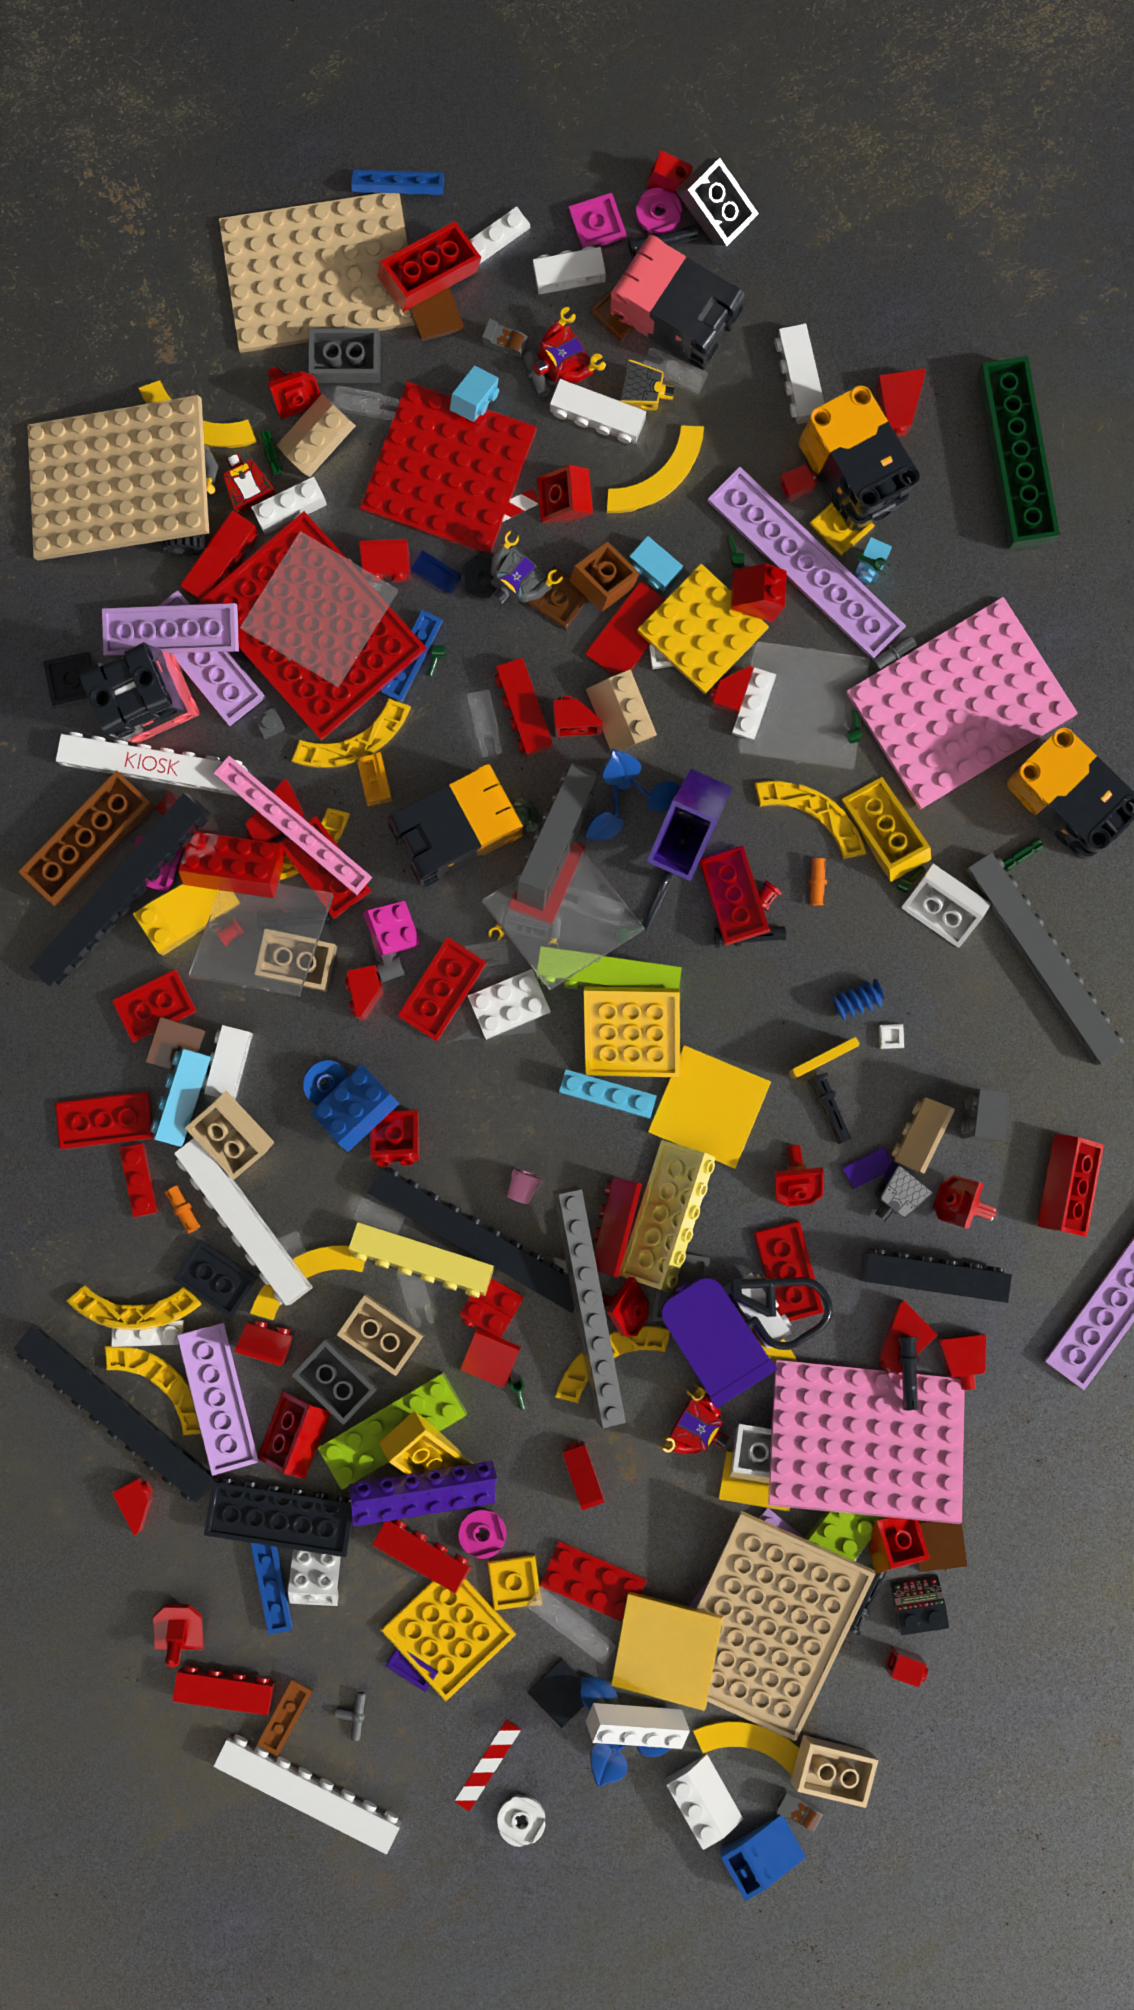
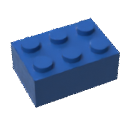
M361 1064L310 1113L343 1149L349 1152L400 1103Z

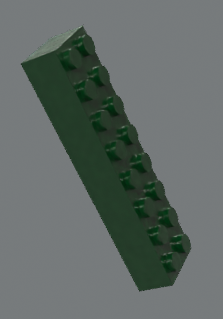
M1024 356L982 363L978 371V378L1008 548L1013 550L1055 543L1060 536L1029 358Z

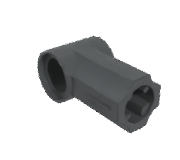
M370 938L382 982L405 975L399 956L396 953L379 957L373 939Z

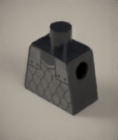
M892 1162L874 1194L883 1202L875 1214L885 1222L894 1212L906 1218L930 1197L933 1192L898 1164Z

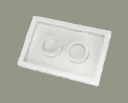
M533 969L468 996L486 1040L551 1013Z

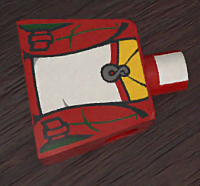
M238 454L227 459L231 470L223 475L236 513L240 515L251 509L252 506L276 495L273 486L253 460L243 463Z

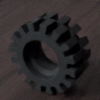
M204 534L163 541V552L174 556L176 554L178 556L198 555L205 550Z

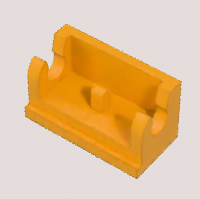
M381 752L358 758L359 761L357 763L367 806L370 807L393 801Z

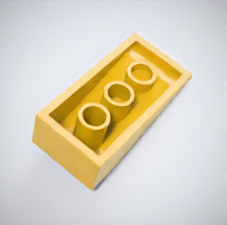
M883 777L842 799L843 804L890 882L931 860L929 844Z
M182 884L133 913L157 952L164 956L239 907L241 903L233 892Z
M415 1411L379 1442L388 1461L405 1474L474 1464L428 1420Z

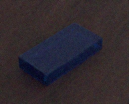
M425 551L421 552L410 569L411 572L449 596L461 579L460 573Z

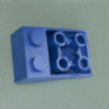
M781 1815L774 1817L719 1849L721 1859L745 1901L769 1888L806 1858L786 1819Z

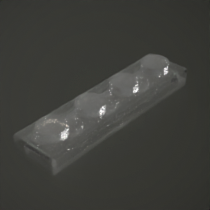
M543 1586L539 1588L527 1604L529 1609L602 1665L617 1647V1643Z

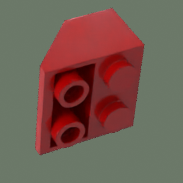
M375 965L347 971L348 977L344 978L347 992L349 991V994H352L353 999L349 1001L351 1014L360 1021L366 1020L383 994L380 974Z

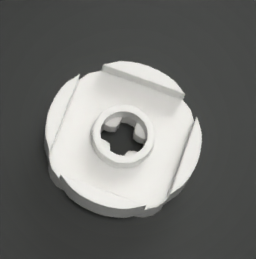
M515 1794L506 1800L500 1807L497 1817L498 1828L502 1838L509 1844L517 1847L535 1843L542 1836L545 1829V1811L541 1804L530 1796ZM525 1815L528 1824H522L520 1827L517 1826L516 1816Z

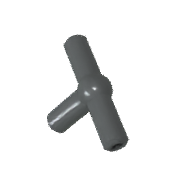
M364 1692L356 1693L354 1711L340 1708L334 1710V1718L353 1721L350 1739L355 1742L360 1740L362 1722L365 1718L363 1712L365 1703Z

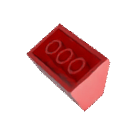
M1054 1134L1051 1144L1050 1161L1047 1166L1045 1187L1042 1191L1043 1198L1041 1209L1038 1213L1037 1227L1087 1237L1104 1144L1080 1137Z
M613 1177L612 1182L607 1181L604 1194L609 1196L607 1204L601 1205L599 1218H603L601 1228L596 1227L593 1241H597L594 1251L597 1272L619 1277L642 1186L641 1183Z

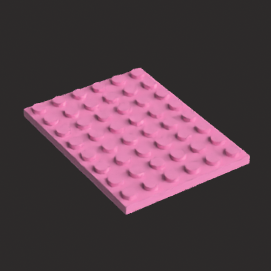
M1004 597L846 692L920 810L1078 714Z
M782 1360L775 1361V1366L778 1370L774 1371L768 1491L769 1506L952 1524L962 1523L965 1390H962L960 1378L917 1374L919 1410L905 1411L903 1410L902 1373L896 1375L894 1372L888 1374L886 1371Z

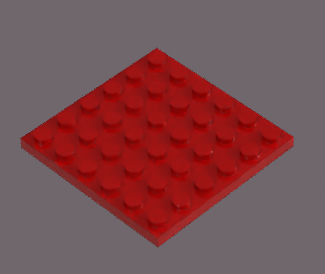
M407 381L360 510L479 553L491 554L534 439L537 426L488 409L483 415H479L472 422L450 410L451 396Z

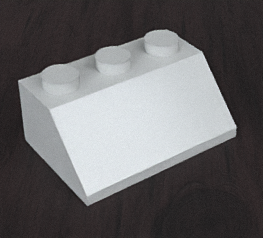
M932 864L901 908L959 948L982 920L991 903L935 864Z
M707 1754L665 1778L670 1793L703 1850L723 1839L743 1820L740 1811Z

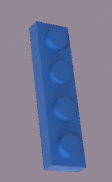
M353 169L352 192L443 195L444 172Z
M421 610L411 631L424 644L427 650L383 687L381 694L403 703L443 623V619Z
M251 1543L268 1635L290 1631L293 1629L278 1549L275 1546Z

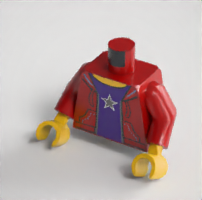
M565 307L561 310V319H557L545 332L537 355L539 361L533 363V370L538 376L548 373L554 382L562 379L570 383H579L594 373L593 370H604L606 363L601 362L599 365H596V362L602 358V355L597 353L590 359L570 326L565 327L566 323H572L576 318V315L572 314L569 319H565V314L570 310L569 307Z
M694 1383L697 1387L696 1392L690 1393L687 1391L690 1399L671 1430L669 1437L666 1435L661 1436V1438L666 1440V1444L664 1446L658 1445L659 1449L679 1454H698L701 1450L707 1451L711 1443L721 1449H724L730 1437L719 1431L722 1425V1420L720 1419L721 1411L719 1408L716 1409L708 1393L697 1383Z

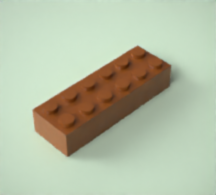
M116 770L18 872L51 904L59 907L155 806Z

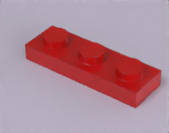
M144 1143L119 1148L133 1218L158 1213Z

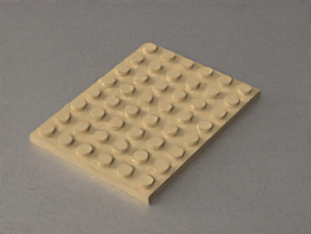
M377 193L219 218L240 353L309 342V329L378 328L379 331L414 326L409 309L402 312L377 277L380 261L408 246L399 193Z
M189 396L27 425L33 555L36 560L209 533L202 398L200 396Z
M741 1511L696 1609L723 1616L707 1702L796 1741L875 1576V1570Z

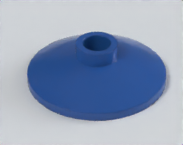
M332 1060L316 1062L304 1075V1094L312 1103L318 1105L348 1077L346 1070L339 1063ZM325 1077V1084L320 1085V1080Z

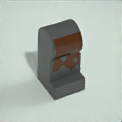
M490 318L482 336L483 346L516 357H522L529 339L522 332L501 326L497 321Z
M784 1788L775 1805L777 1814L784 1818L787 1817L811 1831L816 1830L824 1815L819 1808L787 1788Z

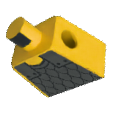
M628 360L621 402L642 410H657L659 398L673 401L675 387L662 384L664 372L636 361Z

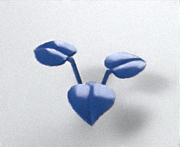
M612 749L609 760L603 769L602 777L606 783L612 785L614 812L612 814L610 811H602L590 821L586 829V839L607 840L615 837L622 830L624 822L621 817H618V788L625 790L633 783L645 797L649 798L647 801L648 809L654 812H664L669 810L681 785L674 781H663L657 784L651 793H648L635 779L641 771L639 761L626 752Z
M582 1677L579 1680L580 1697L584 1706L589 1711L593 1703L618 1704L616 1691L605 1680L597 1677ZM598 1743L592 1748L590 1763L597 1787L619 1781L626 1775L628 1765L620 1751L627 1745ZM637 1746L639 1753L647 1757L661 1756L670 1749Z

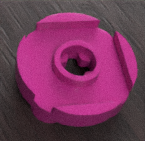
M660 187L649 189L643 193L636 208V217L639 225L646 233L651 232L654 235L674 230L680 224L682 205L675 193L672 191L670 193ZM656 207H659L660 210H665L662 216L654 214Z
M478 1509L470 1512L462 1520L459 1529V1541L462 1548L470 1555L479 1559H486L496 1555L504 1546L507 1536L503 1519L495 1511ZM480 1527H483L484 1530H488L490 1533L486 1535V1540L476 1536Z

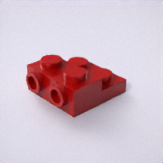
M418 1110L391 1111L371 1130L370 1156L372 1163H376V1165L381 1167L389 1166L391 1162H400L401 1165L410 1166L414 1164V1161H419Z
M491 1278L485 1296L479 1295V1298L469 1297L459 1314L463 1317L461 1322L471 1328L477 1325L483 1331L501 1338L523 1301L524 1296Z

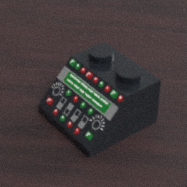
M938 1575L890 1582L897 1630L901 1636L949 1628L946 1604Z

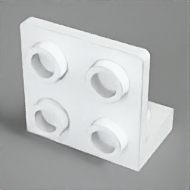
M293 1549L288 1587L290 1604L338 1606L337 1586L341 1557Z

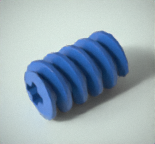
M873 979V986L870 982H865L864 989L860 985H856L855 992L851 988H847L846 995L844 992L839 991L837 998L831 994L835 1009L844 1021L846 1020V1013H849L854 1018L855 1010H858L862 1015L866 1006L871 1012L873 1011L874 1003L878 1008H882V1000H884L883 991L877 979Z

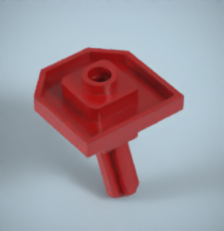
M278 367L269 368L267 376L272 381L268 382L281 419L307 411L320 397L321 393L315 375L302 371L294 374L291 372L285 374Z
M799 1145L788 1146V1171L775 1172L776 1200L788 1207L812 1205L824 1195L823 1167L806 1169V1166L803 1165L801 1147Z
M952 1175L940 1184L933 1205L938 1220L969 1229L972 1218L975 1215L987 1220H993L996 1216V1208L980 1202L979 1197L984 1185L983 1183Z
M628 1277L618 1294L615 1293L611 1297L602 1293L604 1309L608 1310V1316L623 1337L638 1336L648 1320L649 1312L647 1297L635 1277Z
M165 1604L154 1614L155 1649H167L166 1666H170V1668L179 1666L182 1649L203 1650L202 1614L190 1604Z

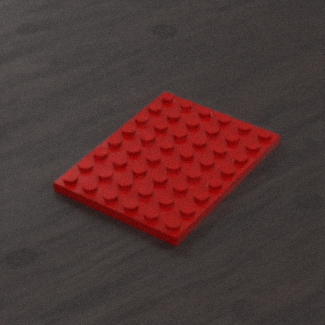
M305 511L199 601L201 605L237 604L239 648L321 741L427 650L424 644Z

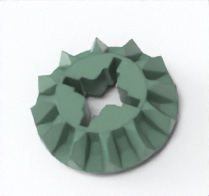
M519 797L514 800L512 808H514L521 821L523 829L529 833L537 831L541 826L540 819L542 817L538 814V809L535 808L534 802H530L527 797Z

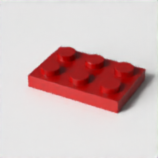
M176 969L112 1000L132 1043H136L154 1034L159 1016L178 1022L197 1012Z

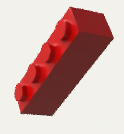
M232 510L181 583L180 587L182 590L199 602L228 577L235 565H239L245 557L244 552L248 546H253L257 541L258 529L256 525Z
M523 658L496 666L497 674L494 675L497 687H502L505 695L501 696L505 709L510 708L513 717H510L509 721L513 731L518 730L520 739H517V744L520 752H525L528 758L552 750L553 743Z
M400 1519L384 1522L372 1544L374 1547L451 1592H459L472 1568L471 1565L467 1564L469 1560L458 1553L453 1556L447 1552L448 1547L437 1541L434 1544L426 1540L427 1535L417 1529L414 1532L405 1528L407 1524Z
M185 1665L184 1668H180L176 1673L172 1702L268 1716L271 1711L275 1681H270L269 1677L262 1675L249 1678L246 1677L245 1673L232 1672L229 1675L222 1674L220 1669L211 1668L208 1671L198 1670L197 1666Z

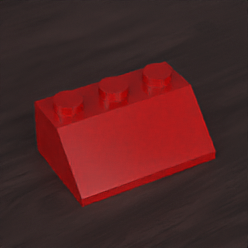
M282 1391L258 1453V1459L283 1474L305 1479L328 1422L330 1412L317 1403Z

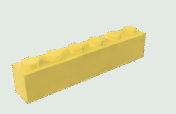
M357 1222L348 1248L349 1252L353 1254L352 1257L364 1262H366V1259L376 1261L375 1265L388 1269L389 1266L398 1268L397 1272L407 1276H411L414 1273L420 1275V1279L428 1283H434V1280L442 1282L443 1287L456 1291L457 1288L466 1290L465 1294L475 1298H479V1295H486L494 1271L493 1265Z

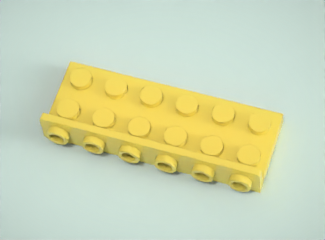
M661 1140L619 1276L625 1278L635 1277L639 1283L666 1292H673L678 1283L680 1267L685 1261L688 1243L693 1236L692 1230L695 1221L700 1214L702 1199L707 1192L710 1174L715 1167L714 1156Z

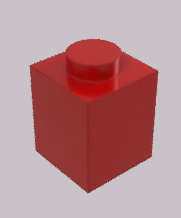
M807 464L782 474L779 483L787 501L790 502L814 492L817 478L814 471L809 470Z

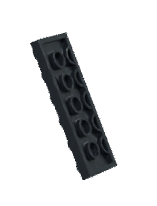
M220 1477L219 1481L212 1483L204 1536L347 1557L352 1529L350 1497L338 1495L337 1499L328 1498L327 1493L322 1492L306 1495L304 1494L305 1490L290 1488V1492L281 1491V1486L267 1484L266 1488L257 1487L258 1483L243 1481V1485L235 1484L234 1479Z

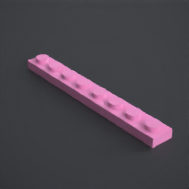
M230 756L214 772L219 779L353 893L358 895L372 879L366 871Z

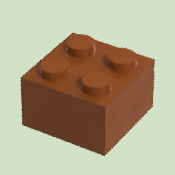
M607 541L575 565L570 582L600 612H603L634 588L639 572Z

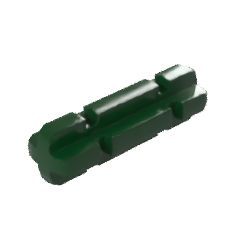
M270 430L261 431L259 437L272 475L281 474L283 468Z
M1039 838L1034 839L1029 845L1027 844L1014 852L1011 857L1008 856L1002 860L1005 866L1003 869L1008 872L1015 868V865L1018 866L1033 856L1034 853L1041 851L1044 848Z

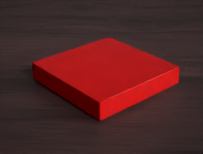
M477 1328L460 1370L504 1388L521 1346Z

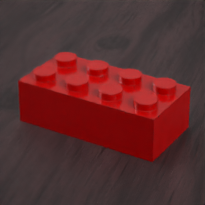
M456 221L381 260L377 277L402 312L476 273L481 256Z
M193 832L191 835L193 838L186 845L178 870L183 885L267 898L275 897L286 859L281 844Z

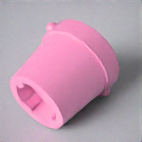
M513 1168L507 1197L523 1204H529L542 1178L530 1172Z

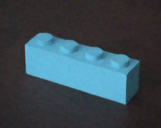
M182 1046L180 1051H175L172 1064L175 1067L173 1073H169L166 1078L165 1087L168 1089L165 1097L161 1096L159 1100L158 1110L161 1111L158 1119L154 1118L150 1130L155 1140L179 1147L183 1146L187 1134L185 1127L191 1121L211 1058L208 1054Z
M565 1070L559 1094L646 1119L651 1118L657 1097L653 1094Z

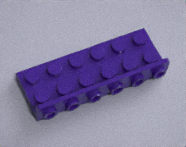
M493 1460L349 1484L353 1527L495 1503V1482L497 1481Z

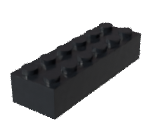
M869 1248V1253L863 1252L859 1280L863 1282L1005 1303L1009 1301L1012 1274L1005 1273L1006 1268L987 1266V1270H981L982 1265L963 1262V1267L958 1266V1261L940 1259V1263H934V1258L916 1255V1260L910 1259L911 1254L893 1252L892 1256H886L887 1251Z

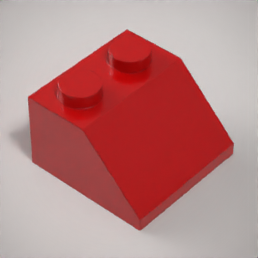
M567 465L537 477L542 523L578 520L593 514L589 469Z
M407 539L360 541L362 573L366 581L372 584L382 583V580L402 583L405 582V579H411L410 550Z
M766 563L734 570L732 574L730 609L773 623L785 607L787 570Z
M560 696L558 700H554L556 737L602 735V720L578 699H572V696Z
M254 1319L253 1323H246L235 1353L278 1366L287 1363L295 1335L289 1334V1329L277 1326L276 1330L268 1328V1323Z
M890 1517L874 1522L869 1553L876 1574L930 1559L918 1520Z

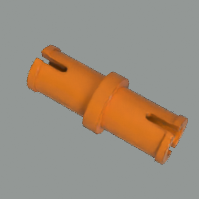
M811 858V879H808V884H810L809 905L824 906V887L827 885V880H825L826 859Z
M178 1185L168 1189L165 1195L174 1208V1215L179 1217L186 1233H192L200 1228V1224H198L191 1211L192 1206L185 1201Z

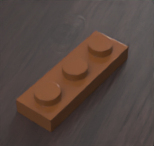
M292 1678L257 1743L259 1747L278 1757L313 1692L312 1688Z

